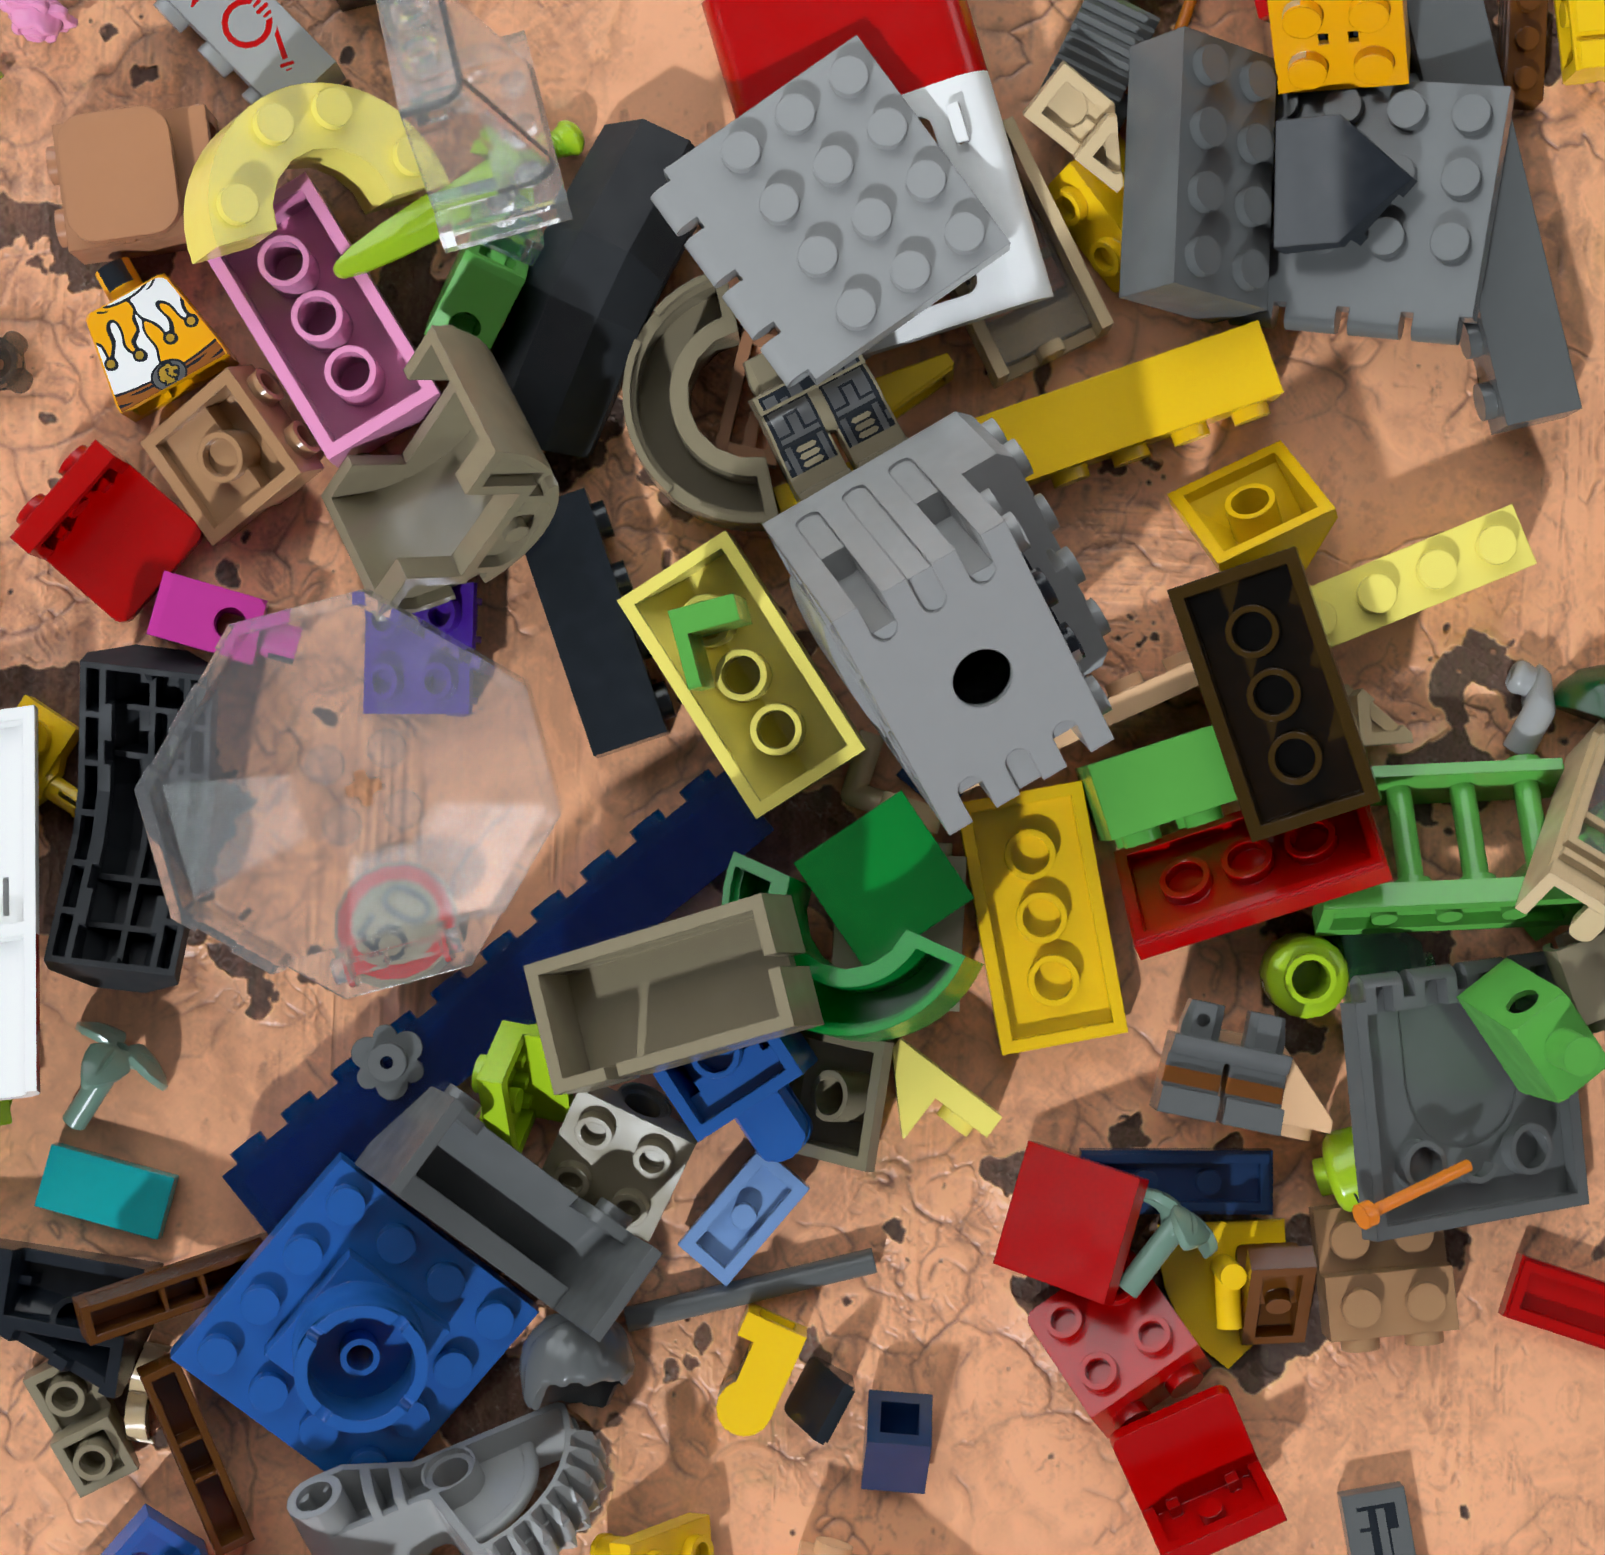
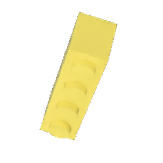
M1510 504L1312 585L1311 589L1332 648L1535 565L1537 562L1514 506Z

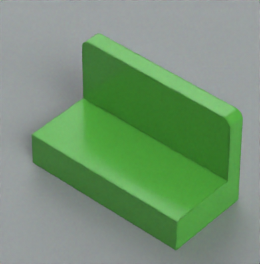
M734 593L668 611L689 690L705 691L715 688L702 637L752 624L746 599Z

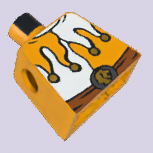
M129 257L115 259L95 273L110 302L89 313L86 317V323L115 404L122 415L136 423L214 379L225 368L240 364L233 352L183 291L165 273L159 274L143 283Z

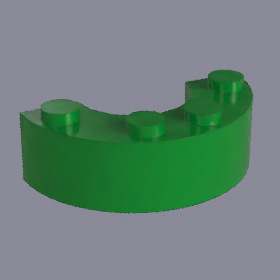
M733 852L724 881L722 905L760 893L791 895L806 952L805 954L794 956L796 966L810 967L824 1025L807 1029L809 1031L860 1042L884 1041L914 1033L938 1020L953 1008L967 993L984 965L906 929L892 951L872 964L849 969L838 968L822 956L810 936L807 909L812 890L809 885L742 854Z

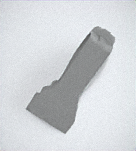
M556 1402L414 1462L341 1464L300 1483L287 1500V1510L312 1555H430L433 1549L445 1544L454 1545L462 1555H559L562 1549L577 1547L576 1532L591 1528L589 1515L601 1507L599 1494L607 1487L605 1471L609 1467L606 1462V1452L600 1439H597L592 1431L580 1430L576 1420L570 1416L565 1404ZM560 1460L556 1473L546 1490L535 1504L514 1522L524 1511L534 1494L538 1483L539 1468Z

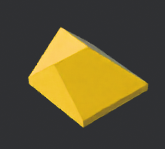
M1281 440L1167 494L1169 503L1219 572L1293 546L1298 548L1304 569L1306 570L1338 519L1334 505Z

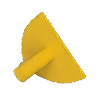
M1284 1218L1207 1221L1205 1223L1214 1233L1218 1243V1250L1212 1256L1204 1259L1198 1248L1185 1251L1178 1244L1161 1266L1164 1288L1175 1312L1198 1345L1227 1369L1253 1346L1241 1345L1239 1329L1243 1328L1241 1288L1246 1283L1247 1274L1244 1268L1236 1261V1248L1241 1244L1286 1242Z

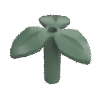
M77 1022L75 1029L98 1043L90 1044L82 1059L80 1071L81 1088L63 1115V1121L69 1127L75 1130H84L114 1083L127 1075L130 1069L136 1070L142 1077L161 1091L167 1089L168 1081L158 1060L145 1045L134 1044L128 1046L124 1043L126 1033L111 1025L99 1022Z
M1147 1188L1143 1201L1158 1210L1161 1224L1122 1273L1119 1284L1123 1290L1134 1298L1140 1295L1178 1244L1185 1251L1198 1248L1204 1259L1209 1258L1218 1250V1243L1214 1233L1200 1217L1183 1207L1171 1195L1153 1188Z

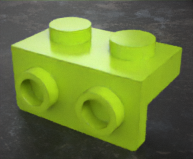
M502 1020L487 1055L480 1054L475 1062L472 1073V1090L474 1093H479L482 1106L480 1121L485 1124L486 1128L522 1153L535 1119L542 1118L564 1122L574 1100V1095H554L537 1024L527 1025Z

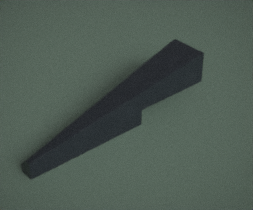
M0 1238V1336L8 1341H18L48 1358V1364L62 1372L71 1371L99 1387L98 1393L105 1397H120L154 1324L90 1346L81 1334L72 1297L161 1268L164 1263Z

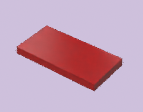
M1370 805L1253 843L1240 810L1203 825L1181 829L1163 835L1162 838L1113 852L1132 939L1140 960L1393 880Z

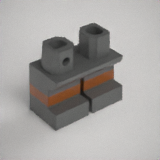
M1188 998L1179 1019L1177 1031H1167L1149 1105L1160 1112L1214 1123L1218 1121L1223 1125L1281 1136L1285 1111L1281 1108L1286 1076L1289 1074L1293 1057L1283 1054L1286 1018L1248 1010L1241 1045L1220 1041L1219 1036L1225 1006Z

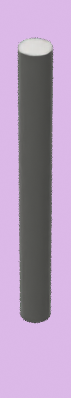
M872 1248L731 1281L727 1286L722 1283L627 1306L624 1308V1315L628 1331L633 1332L875 1274L877 1269Z

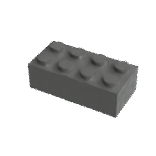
M1186 26L1130 46L1119 298L1211 324L1268 310L1276 98L1274 58Z

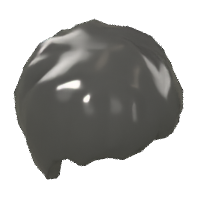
M559 1313L547 1316L533 1329L523 1344L519 1364L524 1401L527 1407L538 1411L541 1403L558 1401L583 1403L588 1406L603 1408L610 1404L617 1385L621 1384L623 1386L627 1384L628 1380L633 1376L635 1368L628 1336L621 1324L615 1321L599 1343Z

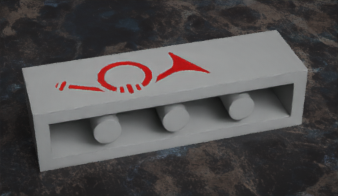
M157 0L153 4L179 33H182L190 26L205 41L197 50L223 78H226L234 71L249 86L242 96L250 105L269 93L288 86L318 82L341 84L346 79L337 62L276 0Z

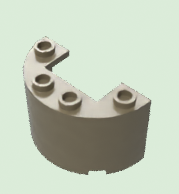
M432 325L403 369L408 380H449L446 389L426 419L421 423L403 453L400 455H371L369 453L347 455L321 495L379 619L424 611L454 600L456 597L452 588L459 584H466L469 579L480 574L481 579L485 583L489 582L527 553L543 535L557 509L559 501L558 482L492 352L479 338L457 329L453 325Z

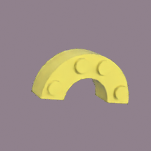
M318 82L288 86L269 93L247 107L222 128L201 152L189 178L185 195L184 231L187 248L192 264H197L252 248L276 231L277 225L273 200L278 179L286 169L311 168L335 177L354 194L365 215L418 200L439 185L449 181V178L441 160L426 137L408 118L385 101L367 92L340 84Z

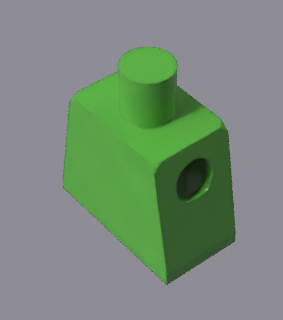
M480 219L474 221L433 305L424 335L427 334L432 325H453L457 329L476 336L491 349L526 280L533 246Z
M1509 958L1503 959L1456 997L1518 1091L1523 1094L1560 1103L1568 1099L1605 1069V1052L1570 998L1559 987ZM1516 1001L1515 1008L1523 1012L1511 1013L1509 1011L1512 1004Z

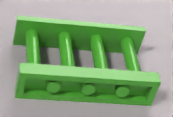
M1519 754L1506 760L1372 766L1382 800L1370 806L1387 805L1398 879L1394 882L1379 884L1314 905L1312 919L1315 936L1570 925L1573 916L1584 904L1555 886L1526 915L1515 909L1525 876L1497 878L1496 875L1489 873L1477 801L1515 800L1526 868L1528 870L1545 820L1541 799L1551 798L1564 771L1563 759H1541L1535 754ZM1451 803L1463 875L1460 879L1432 881L1430 877L1424 876L1413 804Z

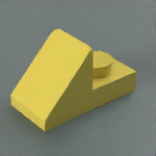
M902 1037L893 1039L892 1066L902 1138L904 1139L935 1098L943 1104L936 1114L966 1137L975 1128L987 1138L1002 1119L1000 1113Z

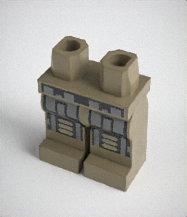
M762 353L743 363L748 385L755 397L748 401L759 421L768 444L797 503L852 472L842 458L831 434H835L853 470L909 438L902 431L877 381L866 365L862 354L817 386L810 376H807L796 385L787 388Z

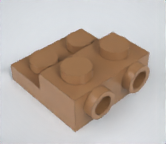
M252 364L225 368L140 442L212 546L225 544L268 507L281 505L325 468L316 456L321 447L308 426L299 420L292 422L279 403L284 398L281 384L270 372L263 368L255 369Z
M1339 1204L1309 1207L1312 1245L1317 1262L1316 1283L1321 1331L1330 1342H1341V1350L1343 1352L1360 1353L1380 1349L1379 1338L1404 1335L1406 1345L1430 1346L1444 1342L1443 1331L1460 1330L1453 1265L1447 1262L1444 1230L1380 1242L1362 1239V1229L1356 1223L1353 1213L1343 1210Z

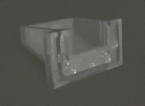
M376 0L399 114L435 214L438 233L445 254L572 220L573 217L525 31L500 37L460 0Z

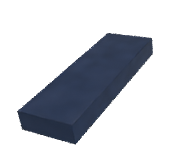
M1079 1148V1156L1148 1179L1147 1188L1158 1189L1171 1195L1183 1207L1194 1214L1273 1215V1150L1270 1148ZM1143 1201L1140 1214H1160L1155 1207Z

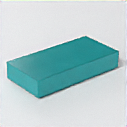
M56 1142L51 1144L34 1206L158 1240L163 1237L179 1175Z

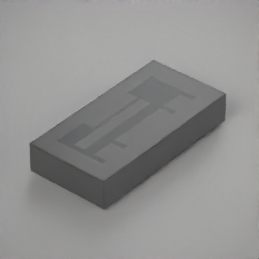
M1400 1481L1337 1492L1348 1555H1416L1405 1490Z

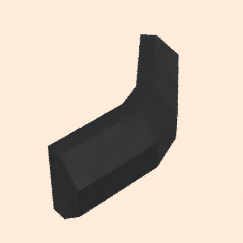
M645 119L604 125L540 239L529 263L526 280L506 318L493 351V356L543 451L588 458L593 454L623 382L628 354L634 339H637L643 326L649 320L665 285L685 250L684 244L693 236L697 228L696 226L686 234L677 236L650 200L652 194L668 182L663 169L691 151L695 146L690 140Z
M136 644L87 652L80 660L78 793L73 834L44 962L49 970L93 987L149 993L179 984L207 846L213 790L217 667L188 650Z

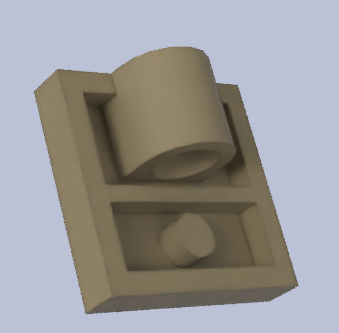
M630 1082L623 1084L618 1091L605 1087L591 1092L576 1093L542 1170L593 1206L597 1204L601 1197L610 1201L633 1219L626 1230L649 1242L697 1144V1140L686 1124L670 1117L672 1106L661 1092L642 1083Z

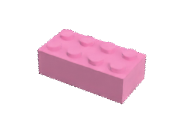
M304 172L275 191L273 208L277 225L276 231L252 248L207 261L325 456L332 464L339 468L347 455L370 453L425 420L442 395V392L434 380L407 379L403 369L416 349L369 272L346 279L338 278L334 274L333 267L336 261L352 244L322 194L307 173Z

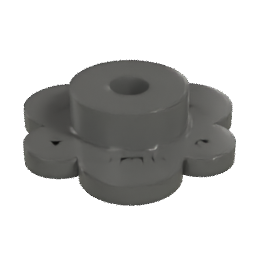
M384 1024L375 1029L373 1037H363L357 1040L352 1047L351 1056L353 1062L361 1068L357 1074L359 1085L365 1089L376 1087L380 1096L387 1100H396L402 1097L407 1092L409 1082H417L424 1075V1066L421 1061L417 1060L423 1051V1042L419 1035L412 1031H403L397 1034L393 1026ZM385 1056L392 1058L393 1065L391 1068L383 1064Z

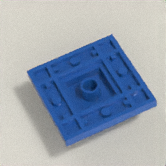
M339 1152L173 1345L170 1351V1358L324 1472L341 1464L411 1462L539 1313L537 1304L404 1200L356 1166L355 1162L342 1152Z

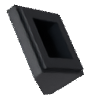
M812 1356L785 1403L784 1410L786 1414L813 1440L822 1445L825 1442L828 1443L855 1393L853 1376L819 1357Z

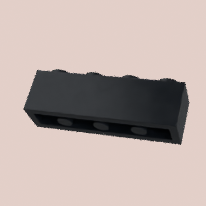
M585 488L559 496L557 509L549 526L525 555L593 756L601 758L670 734L665 720L677 716L665 681L653 684L645 662L646 659L652 658V655L617 602L618 599L634 589L624 560L615 563L611 562L604 539L615 536L604 501L600 500L591 503Z

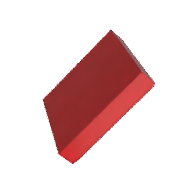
M1028 1141L993 1264L1103 1305H1114L1149 1180L1040 1142Z

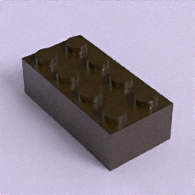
M1296 546L1167 590L1252 843L1382 800L1366 748Z

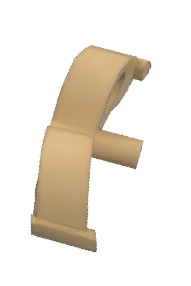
M146 1342L143 1346L131 1376L125 1406L124 1421L127 1440L155 1444V1437L150 1436V1400L136 1368L163 1356L164 1352L169 1353L173 1346Z

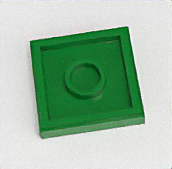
M902 790L794 862V865L863 966L872 964L892 951L906 929L921 935L974 899V896Z

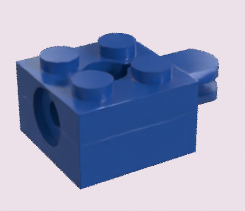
M801 1032L653 1073L697 1142H700L735 1119L761 1158L767 1162H782L792 1158L808 1142L813 1131L810 1116L789 1086L790 1082L803 1075L819 1060Z

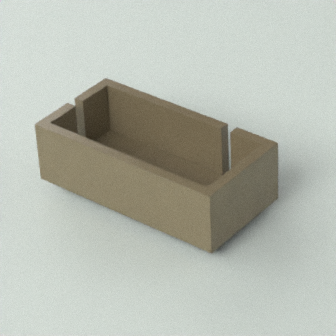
M756 894L524 965L554 1095L591 1092L640 1078V1075L657 1073L824 1025L810 967L796 966L794 956L805 954L806 952L791 895Z

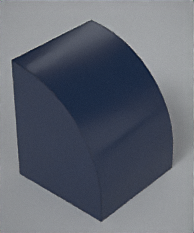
M869 1389L861 1489L925 1494L932 1447L933 1395Z

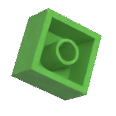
M1213 725L1195 729L1075 769L1078 780H1082L1086 805L1098 841L1115 840L1118 849H1128L1162 838L1159 825L1174 820L1178 829L1185 827L1189 829L1224 817L1221 805L1237 800Z

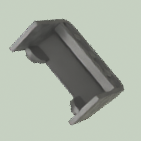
M451 1083L444 1092L431 1086L368 1144L354 1164L600 1343L663 1253L626 1230L633 1219L610 1201L601 1197L597 1204L593 1206L578 1197L486 1128L485 1124L475 1117L482 1106L465 1092Z

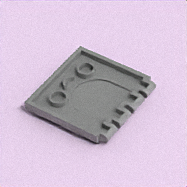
M857 35L663 169L668 182L657 189L650 198L677 236L686 234L697 225L701 226L702 229L691 236L684 246L714 288H719L736 276L738 277L740 282L725 292L722 299L753 341L760 339L774 328L778 332L775 337L762 346L760 351L787 388L796 385L807 376H810L817 386L1010 250L1011 244Z

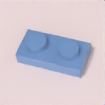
M755 1151L679 1240L678 1246L727 1286L808 1192L810 1186L783 1162H767Z

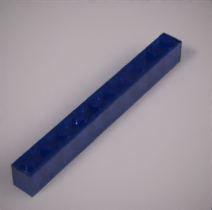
M709 769L701 773L679 792L686 802L668 817H665L661 810L657 809L629 832L636 842L616 858L611 850L608 849L580 872L586 883L567 898L558 889L535 907L530 914L536 920V923L517 938L509 929L482 950L480 954L487 963L467 978L461 970H458L436 987L430 994L437 1003L417 1019L413 1012L409 1010L390 1024L395 1028L397 1034L403 1031H412L419 1035L423 1042V1051L417 1060L421 1061L424 1066V1075L417 1082H409L407 1092L402 1097L396 1100H387L380 1096L376 1087L372 1089L361 1087L357 1081V1074L361 1068L353 1062L351 1056L330 1073L337 1084L317 1099L311 1090L280 1114L287 1124L272 1137L267 1139L262 1131H259L230 1154L237 1165L222 1177L268 1235L339 1152H342L353 1162H356L368 1144L431 1086L444 1092L450 1083L458 1087L472 1076L478 1056L480 1054L487 1055L502 1020L527 1025L537 1023L524 965L660 924L728 869L734 851L745 855L775 831L764 816L758 819L754 817L726 771H723L717 777ZM385 1056L383 1064L391 1068L393 1065L392 1058Z

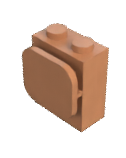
M205 104L155 110L148 106H131L81 113L70 117L63 124L51 125L54 146L46 148V163L52 183L60 185L63 209L55 210L54 221L57 237L62 248L68 247V251L84 265L113 261L122 257L137 258L188 250L184 231V203L188 181L201 152L219 132L217 119Z

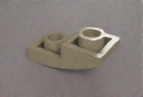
M48 1361L26 1371L23 1383L53 1433L50 1446L80 1498L139 1469L140 1463L131 1440L126 1438L125 1424L113 1398L105 1397L98 1393L99 1387L71 1371L62 1372L48 1364Z

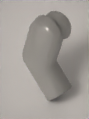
M1520 660L1515 662L1509 670L1505 684L1511 693L1521 695L1522 709L1503 745L1518 755L1534 754L1556 713L1552 677L1549 671L1541 664L1534 667L1529 662Z

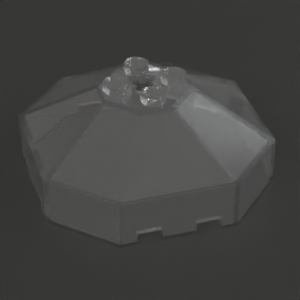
M368 588L228 624L215 647L214 655L199 681L193 685L169 727L166 739L152 763L145 769L134 789L171 919L194 932L199 929L233 948L231 952L271 975L283 972L288 967L344 999L472 966L499 917L509 906L563 810V803L530 682ZM365 769L369 779L379 778L382 783V789L373 793L374 803L371 805L363 806L359 797L349 798L346 793V786L355 782L354 772L357 770Z

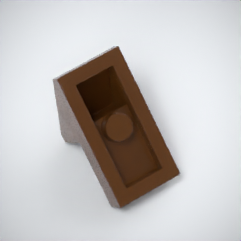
M1294 1242L1241 1244L1237 1246L1236 1261L1244 1268L1247 1274L1246 1283L1241 1288L1243 1328L1239 1329L1241 1345L1305 1342L1317 1272L1313 1245L1298 1246Z

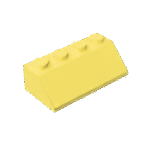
M728 531L721 532L617 600L756 819L869 749L737 540ZM732 593L745 598L752 620L751 625L702 637L715 688L705 691L689 690L668 611Z

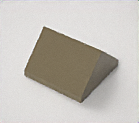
M809 1030L800 1031L819 1060L803 1075L789 1083V1086L810 1116L813 1124V1131L808 1142L796 1154L864 1172H874L894 1046L893 1040L860 1042L835 1038Z

